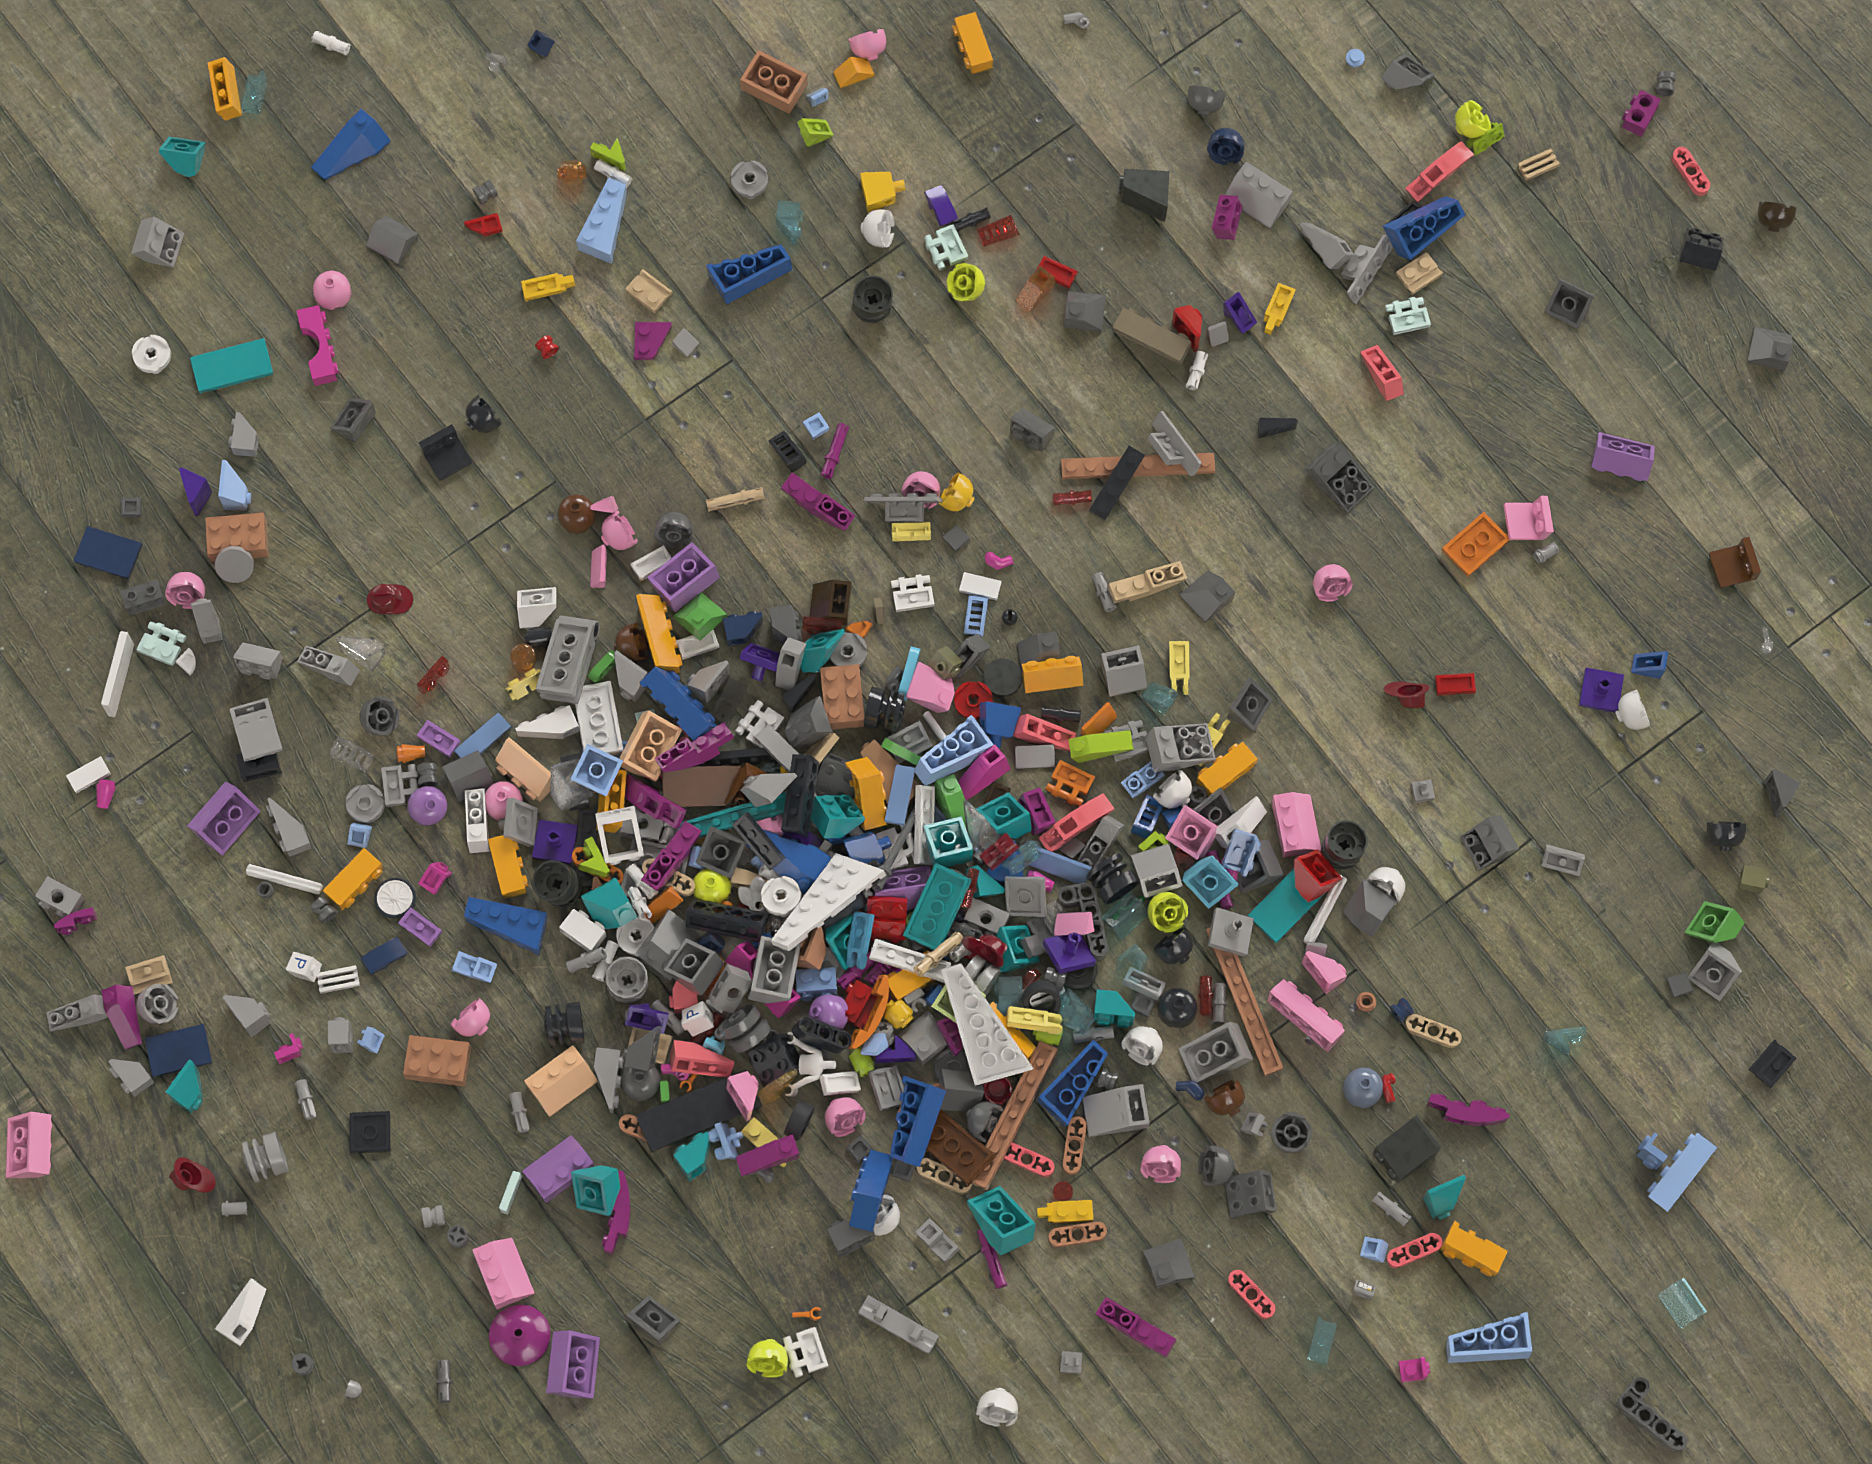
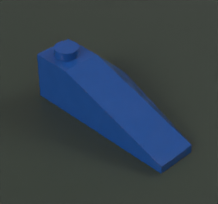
M360 109L345 124L311 166V169L326 180L344 171L345 168L355 163L358 164L369 156L378 154L391 140L378 123L363 109Z

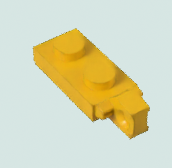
M558 273L524 280L521 282L525 301L565 292L567 291L566 288L575 286L573 275L563 277V274L558 275Z
M1281 283L1277 284L1264 315L1263 321L1267 322L1264 333L1271 335L1275 326L1280 327L1296 289Z
M1092 1200L1047 1203V1207L1037 1208V1218H1048V1222L1053 1223L1093 1221Z

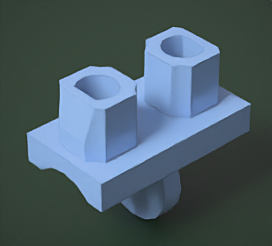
M721 1122L715 1124L716 1128L709 1131L708 1134L711 1142L721 1141L722 1147L714 1151L718 1160L736 1159L738 1156L736 1148L741 1146L739 1140L744 1137L743 1133H736L734 1127L728 1128L727 1124H722Z

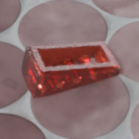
M1012 215L977 229L984 247L1020 235ZM1010 224L1012 230L1008 231L1006 225ZM999 227H1003L1005 233L1001 234ZM993 229L996 230L998 236L994 237L992 232ZM988 231L991 239L987 240L984 232Z

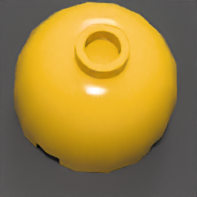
M957 472L949 481L950 485L947 489H944L940 497L943 499L942 503H938L949 511H960L965 506L970 507L974 501L972 482L966 476Z

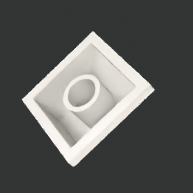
M556 587L517 591V611L520 628L533 629L539 627L556 608Z

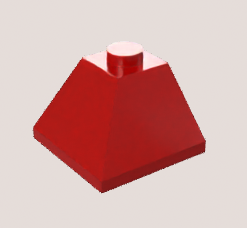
M1191 305L1174 309L1171 325L1178 333L1189 337L1191 349L1197 352L1201 336L1202 315L1198 309H1194Z
M1318 849L1299 856L1294 860L1295 888L1307 902L1321 897L1343 879Z

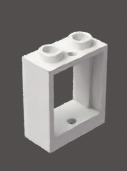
M634 806L595 814L605 863L616 865L621 863V860L629 859V861H636L641 856H644ZM632 819L638 849L609 855L603 825Z

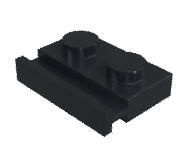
M1774 1039L1748 1070L1754 1073L1759 1080L1771 1089L1797 1058Z

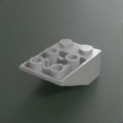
M268 698L230 708L244 762L283 751Z
M1207 723L1153 727L1145 736L1154 772L1173 771L1216 760Z
M1143 1084L1121 1087L1083 1097L1089 1137L1147 1129L1150 1123Z

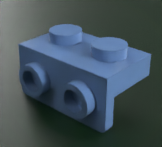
M1234 829L1221 865L1225 868L1239 871L1242 876L1247 877L1248 871L1251 872L1253 869L1254 855L1258 854L1261 846L1257 835Z
M835 967L820 968V970H796L797 993L801 997L799 1000L811 1001L825 994L837 996Z
M1656 1133L1651 1137L1647 1135L1637 1148L1640 1150L1637 1156L1643 1160V1164L1655 1170L1668 1157L1652 1145V1142L1658 1135Z

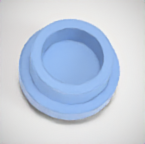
M1358 49L1348 51L1346 62L1349 66L1359 67L1363 64L1365 57L1362 51Z

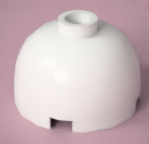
M885 209L874 210L866 216L861 224V232L869 244L875 247L890 246L894 237V233L890 234L891 227H894V218L891 211Z
M1637 690L1625 694L1618 703L1619 711H1616L1619 723L1623 722L1626 727L1632 730L1644 729L1650 726L1647 713L1640 701L1641 697Z
M1178 770L1179 775L1173 773L1159 786V789H1162L1159 794L1154 793L1153 797L1162 806L1176 808L1180 805L1184 807L1190 801L1189 795L1192 792V784L1182 770Z
M1380 867L1374 870L1367 878L1368 882L1396 899V903L1401 900L1405 892V881L1396 869Z
M1138 1026L1131 1029L1124 1037L1122 1048L1124 1050L1127 1048L1130 1052L1128 1056L1131 1059L1148 1066L1149 1063H1152V1065L1156 1063L1163 1050V1044L1155 1029Z
M883 1195L878 1216L875 1220L873 1231L875 1235L879 1236L893 1231L900 1221V1210L894 1199L889 1195Z
M996 1388L982 1395L977 1405L976 1415H979L980 1421L988 1425L1000 1426V1423H1006V1426H1010L1017 1420L1018 1405L1016 1399L1009 1392L1002 1388Z

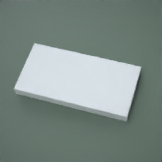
M123 631L120 632L101 702L107 715L110 717L116 716L134 648V643L128 632Z
M611 681L584 685L579 703L575 704L583 750L589 744L612 756L622 754L623 745Z

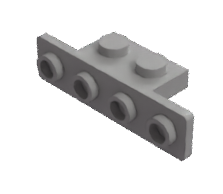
M1385 234L1381 237L1375 248L1359 244L1354 252V256L1349 260L1341 273L1344 279L1354 281L1347 291V295L1354 304H1357L1363 296L1366 288L1372 282L1373 277L1392 250L1393 245Z
M1159 411L1152 423V426L1158 433H1150L1147 438L1166 465L1181 464L1190 476H1195L1202 462L1163 411Z
M913 493L907 494V497H900V494H889V497H882V494H870V497H864V501L868 503H885V522H924V504L942 503L943 501L942 498L937 497V494L927 493L925 497H918V494Z

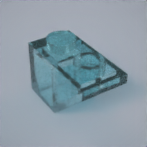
M778 200L776 225L793 245H796L797 238L801 239L802 227H799V222L804 219V210H801V203Z
M1022 976L998 977V983H994V995H998V1002L994 1003L1003 1016H1007L1009 1006L1016 1007L1022 1001Z
M1067 988L1060 995V1015L1064 1025L1084 1034L1095 1018L1091 1009L1071 989Z

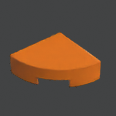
M868 621L852 623L846 628V632L856 633L864 639L873 623Z

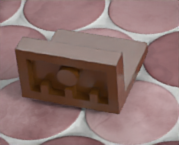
M1750 537L1742 538L1736 546L1709 553L1720 588L1757 580L1761 573Z

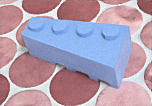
M971 715L950 735H947L942 742L920 758L914 772L924 786L929 785L938 779L973 764L980 754L993 746V743Z
M1525 1312L1519 1316L1509 1317L1493 1324H1486L1477 1329H1470L1448 1336L1446 1341L1448 1363L1529 1358L1532 1353L1528 1313Z

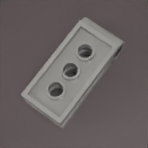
M559 616L556 619L536 686L537 692H540L541 699L573 704L579 703L596 645L594 640L599 635V621L568 616Z

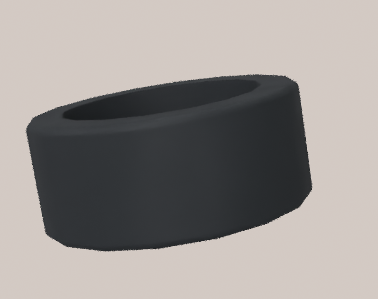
M1035 981L1024 990V1008L1057 1014L1061 1007L1060 992L1051 982ZM1044 992L1053 996V1003L1046 1008H1035L1030 1004L1031 997L1037 993Z
M799 1101L788 1120L784 1135H793L794 1140L799 1141L812 1118L815 1107Z

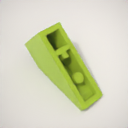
M1130 730L1090 734L1068 739L1071 758L1077 763L1134 750Z

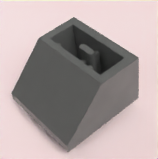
M1022 408L1011 418L1010 433L1016 440L1026 442L1031 449L1043 452L1054 436L1055 427Z
M793 605L770 608L773 639L784 645L788 637L802 642L798 611H794Z
M1501 815L1486 818L1460 836L1478 871L1507 858L1519 850Z

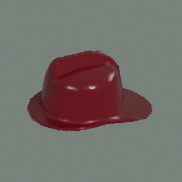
M379 584L368 593L367 605L371 611L378 614H402L411 608L414 599L410 589L403 585Z
M1398 681L1388 683L1384 686L1383 690L1386 694L1397 697L1405 708H1423L1425 706V693L1429 690V686L1427 684Z
M983 935L979 939L974 937H964L962 939L963 946L974 955L981 956L989 964H993L996 967L1003 966L1004 961L1002 957L1007 950V945L997 937Z
M180 1157L175 1161L174 1169L169 1175V1179L182 1191L193 1189L198 1192L207 1193L212 1191L216 1185L215 1177L208 1168L185 1157Z

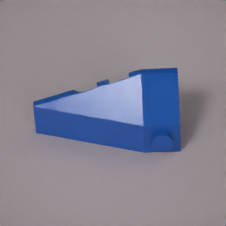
M763 829L786 857L773 870L780 876L793 879L798 884L800 892L805 895L827 866L831 857L816 846L810 844L807 846L798 843L797 840L792 838L788 840L779 837L776 833Z

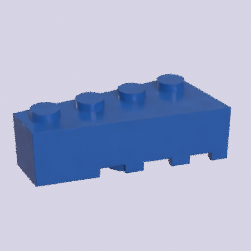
M468 897L464 913L466 922L539 956L548 920L546 912Z
M1093 1040L1036 1099L1064 1127L1069 1124L1108 1053Z
M903 1076L902 1083L905 1086L904 1092L900 1093L899 1101H902L900 1113H897L896 1117L898 1128L894 1131L890 1157L920 1167L946 1090Z
M870 1150L868 1157L864 1156L851 1196V1201H854L849 1226L873 1232L875 1220L877 1219L879 1207L891 1172L893 1158L890 1157V1154Z

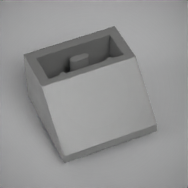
M156 217L142 219L131 254L145 262L174 267L184 233Z
M242 643L233 657L241 673L246 675L258 674L261 678L268 680L271 678L277 679L283 660L281 651Z
M1139 645L1101 654L1100 663L1109 697L1147 689L1144 662Z
M1169 844L1131 855L1135 873L1139 880L1140 891L1145 898L1182 887L1178 868Z

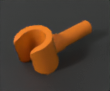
M691 1074L687 1081H682L680 1089L683 1088L684 1084L688 1083L689 1089L686 1093L691 1092L693 1089L692 1083L697 1074Z
M814 1307L811 1311L793 1312L792 1316L810 1317L811 1320L817 1321L821 1317L813 1316V1311H821V1309Z

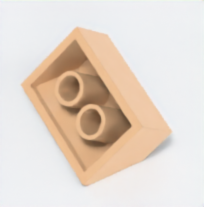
M651 711L643 712L619 758L623 760L621 767L633 774L657 781L662 769L656 763L655 758L674 747L682 729Z
M511 738L505 741L495 759L496 769L503 776L507 774L512 778L510 781L517 788L522 787L525 789V794L533 801L536 799L541 802L556 786L553 774Z
M572 1045L524 1080V1082L547 1115L551 1117L596 1084L598 1080L583 1057Z

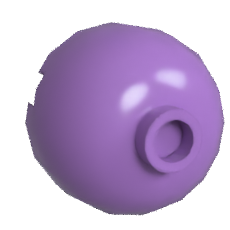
M424 786L411 794L407 809L410 817L418 824L430 826L444 818L447 812V800L439 789Z
M825 994L812 1002L809 1009V1017L842 1030L847 1022L848 1017H845V1010H848V1006L841 997Z

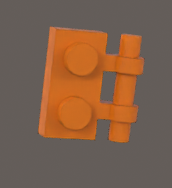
M1060 760L1051 776V779L1057 781V784L1054 786L1048 783L1045 790L1052 793L1051 795L1056 798L1059 796L1067 800V803L1071 805L1081 806L1084 800L1077 796L1079 792L1087 795L1095 776ZM1065 785L1072 788V793L1062 790V786Z

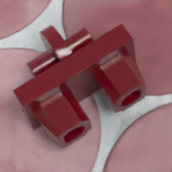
M1005 833L981 853L979 857L993 871L1019 849V846Z

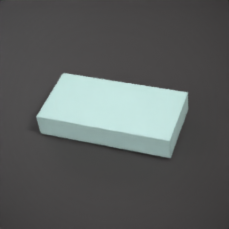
M512 1172L499 1206L501 1213L508 1215L522 1179L519 1172Z

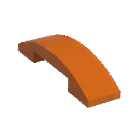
M887 975L878 976L871 994L877 996V1000L864 1029L854 1030L851 1037L852 1043L848 1049H856L861 1046L878 1027L888 1001L889 980Z

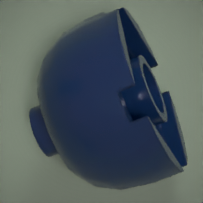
M1221 128L1210 136L1207 151L1210 159L1222 165H1227V162L1235 164L1244 155V139L1238 131L1231 128Z

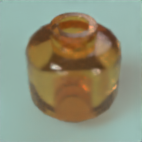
M566 160L557 169V175L565 185L581 184L583 179L586 178V167L579 160Z
M528 644L516 645L510 655L513 666L519 671H529L536 664L535 651Z

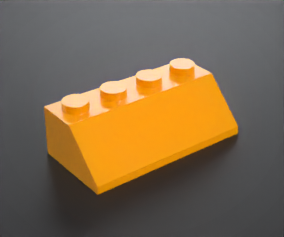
M636 595L654 667L656 666L670 672L674 671L676 674L680 673L679 666L683 664L680 654L676 655L674 649L678 648L675 636L671 637L670 630H673L671 620L666 619L665 613L668 612L666 602H661L660 595Z

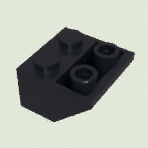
M1687 228L1679 261L1716 271L1723 251V237L1716 233H1704L1698 228Z

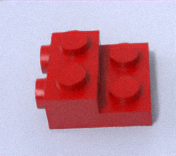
M868 895L867 914L875 915L871 941L874 942L875 939H889L891 943H899L901 940L905 941L903 934L906 930L908 898Z
M856 980L854 984H849L845 992L848 994L845 999L848 1010H845V1017H848L847 1023L863 1030L877 1000V996L871 994L873 988Z

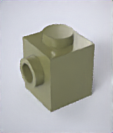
M946 646L936 651L928 665L945 680L949 677L954 678L961 669L959 667L963 660Z
M1744 865L1740 870L1737 888L1761 894L1769 884L1768 870Z

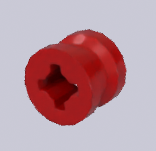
M550 335L544 336L535 344L536 349L541 351L543 359L554 356L559 350V347L553 343Z

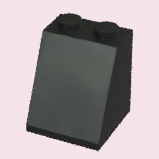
M1124 169V175H1120L1118 195H1122L1121 202L1160 221H1166L1169 171Z
M1416 1115L1376 1146L1374 1156L1380 1164L1383 1163L1388 1169L1386 1170L1388 1176L1399 1183L1434 1158L1440 1151L1441 1146Z

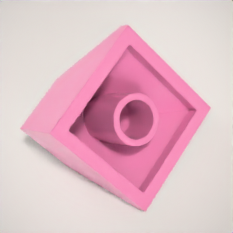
M918 662L905 698L936 713L949 711L955 693L952 678L949 677L944 680L931 667Z
M1184 805L1165 839L1198 860L1205 857L1214 842L1218 826Z
M1310 951L1305 953L1302 964L1325 994L1345 981L1346 970L1340 963L1337 964L1335 960Z
M748 1071L730 1076L726 1085L728 1093L746 1122L751 1118L758 1090L757 1086H759L755 1076H750Z

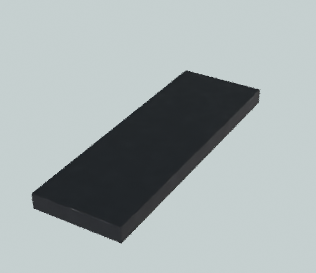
M747 1069L736 1074L747 1072ZM729 1077L637 1114L635 1117L651 1153L713 1128L719 1122L725 1123L742 1116L726 1089ZM756 1094L752 1111L763 1106L758 1094Z

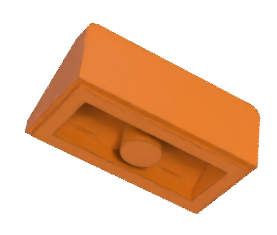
M1109 702L1081 727L1082 736L1102 733L1117 718Z
M670 885L647 903L652 916L648 918L646 913L645 916L654 924L664 916L668 909L672 910L683 902V899Z

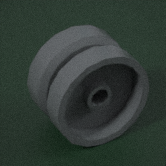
M753 1003L735 1010L719 1026V1031L726 1039H730L729 1044L736 1053L752 1048L771 1030L770 1024L764 1017H760L761 1012Z

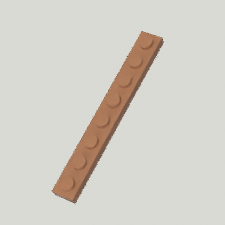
M1195 453L1202 462L1196 474L1215 473L1214 453ZM1145 455L1132 477L1187 475L1188 473L1181 464L1166 465L1159 455ZM1122 456L1061 459L1062 479L1109 478Z
M1211 927L1205 930V932H1206V934H1207V936H1208V939H1209ZM1212 947L1263 1075L1267 1076L1283 1070V1065L1238 955Z
M1039 1041L1029 1061L1033 1070L1023 1072L985 1146L996 1157L971 1184L988 1190L1058 1053L1057 1048Z

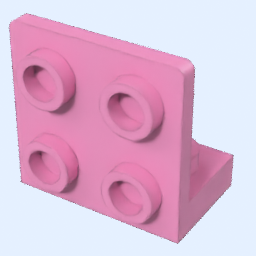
M1540 496L1533 503L1504 504L1510 540H1545L1554 532L1548 496Z

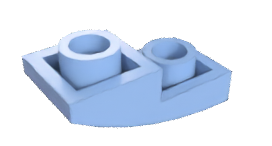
M1149 762L1139 771H1135L1124 779L1121 784L1131 797L1134 798L1156 784L1165 775L1163 772H1154L1152 762Z

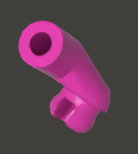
M988 552L984 556L987 565L996 570L1014 564L1011 555L1000 558L993 552Z

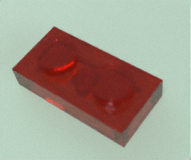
M803 616V630L809 633L842 629V620Z
M441 656L417 683L418 690L424 695L428 691H432L437 684L436 681L448 673L450 665L445 657Z

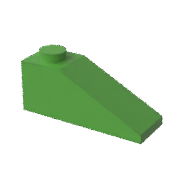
M954 774L936 780L934 784L935 798L946 820L962 817L968 836L975 834L962 789Z

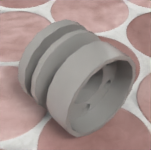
M621 957L611 963L606 973L607 990L611 997L625 1004L634 1003L643 997L648 987L647 970L639 960L632 957ZM630 978L632 984L624 986L623 979L627 980Z
M276 1131L263 1135L262 1146L259 1145L255 1138L252 1139L253 1149H251L248 1141L242 1142L245 1165L255 1183L260 1182L259 1172H262L265 1180L268 1179V1169L270 1168L276 1176L289 1172L285 1154Z

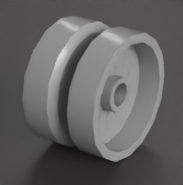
M975 955L965 970L978 989L987 996L995 984L1001 969L991 964L984 970L986 960L979 955Z

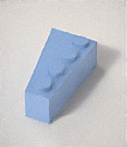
M608 178L576 240L579 251L612 264L627 196L626 184Z
M1698 1132L1695 1135L1690 1134L1684 1142L1687 1146L1683 1151L1678 1150L1672 1158L1675 1162L1671 1167L1666 1166L1660 1173L1662 1179L1657 1184L1654 1181L1647 1190L1650 1193L1648 1197L1667 1212L1717 1148Z

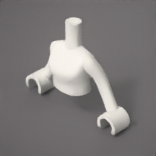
M793 1036V1040L787 1042L788 1044L797 1045L803 1050L813 1053L810 1055L801 1054L799 1058L800 1075L812 1076H807L793 1085L787 1084L785 1087H791V1093L785 1095L790 1097L796 1096L798 1088L820 1079L819 1076L822 1075L823 1069H835L836 1062L823 1061L820 1050L805 1044Z

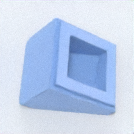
M821 88L806 96L812 107L829 99L827 88Z
M352 823L347 844L367 848L372 826Z
M873 1033L865 1041L861 1055H879L889 1046L886 1035L884 1033Z
M1365 1237L1360 1256L1384 1263L1388 1243L1382 1239Z

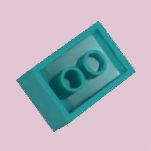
M1001 1186L967 1200V1204L987 1241L1000 1255L1033 1241L1036 1223Z

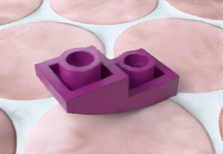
M92 907L71 913L55 923L54 928L61 935L72 934L73 931H78L77 923L90 924L93 920H97L96 911Z

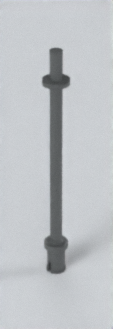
M935 782L926 786H934ZM915 806L884 865L878 866L879 869L885 871L886 876L881 880L878 878L872 883L874 890L882 891L886 880L892 875L891 867L915 823Z

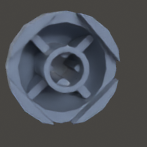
M1361 1067L1354 1069L1347 1075L1343 1083V1093L1345 1099L1351 1105L1368 1108L1379 1101L1383 1093V1083L1376 1071Z

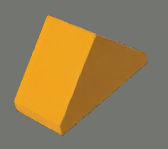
M849 57L833 71L840 89L875 76L867 58Z

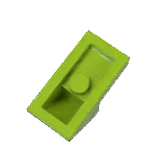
M801 118L797 122L800 127V134L807 147L829 139L834 135L826 120Z
M618 138L610 150L604 144L593 142L590 147L592 157L598 160L601 159L622 171L626 170L625 159Z
M593 837L586 839L583 852L590 859L579 864L578 869L603 878L608 877L610 870Z

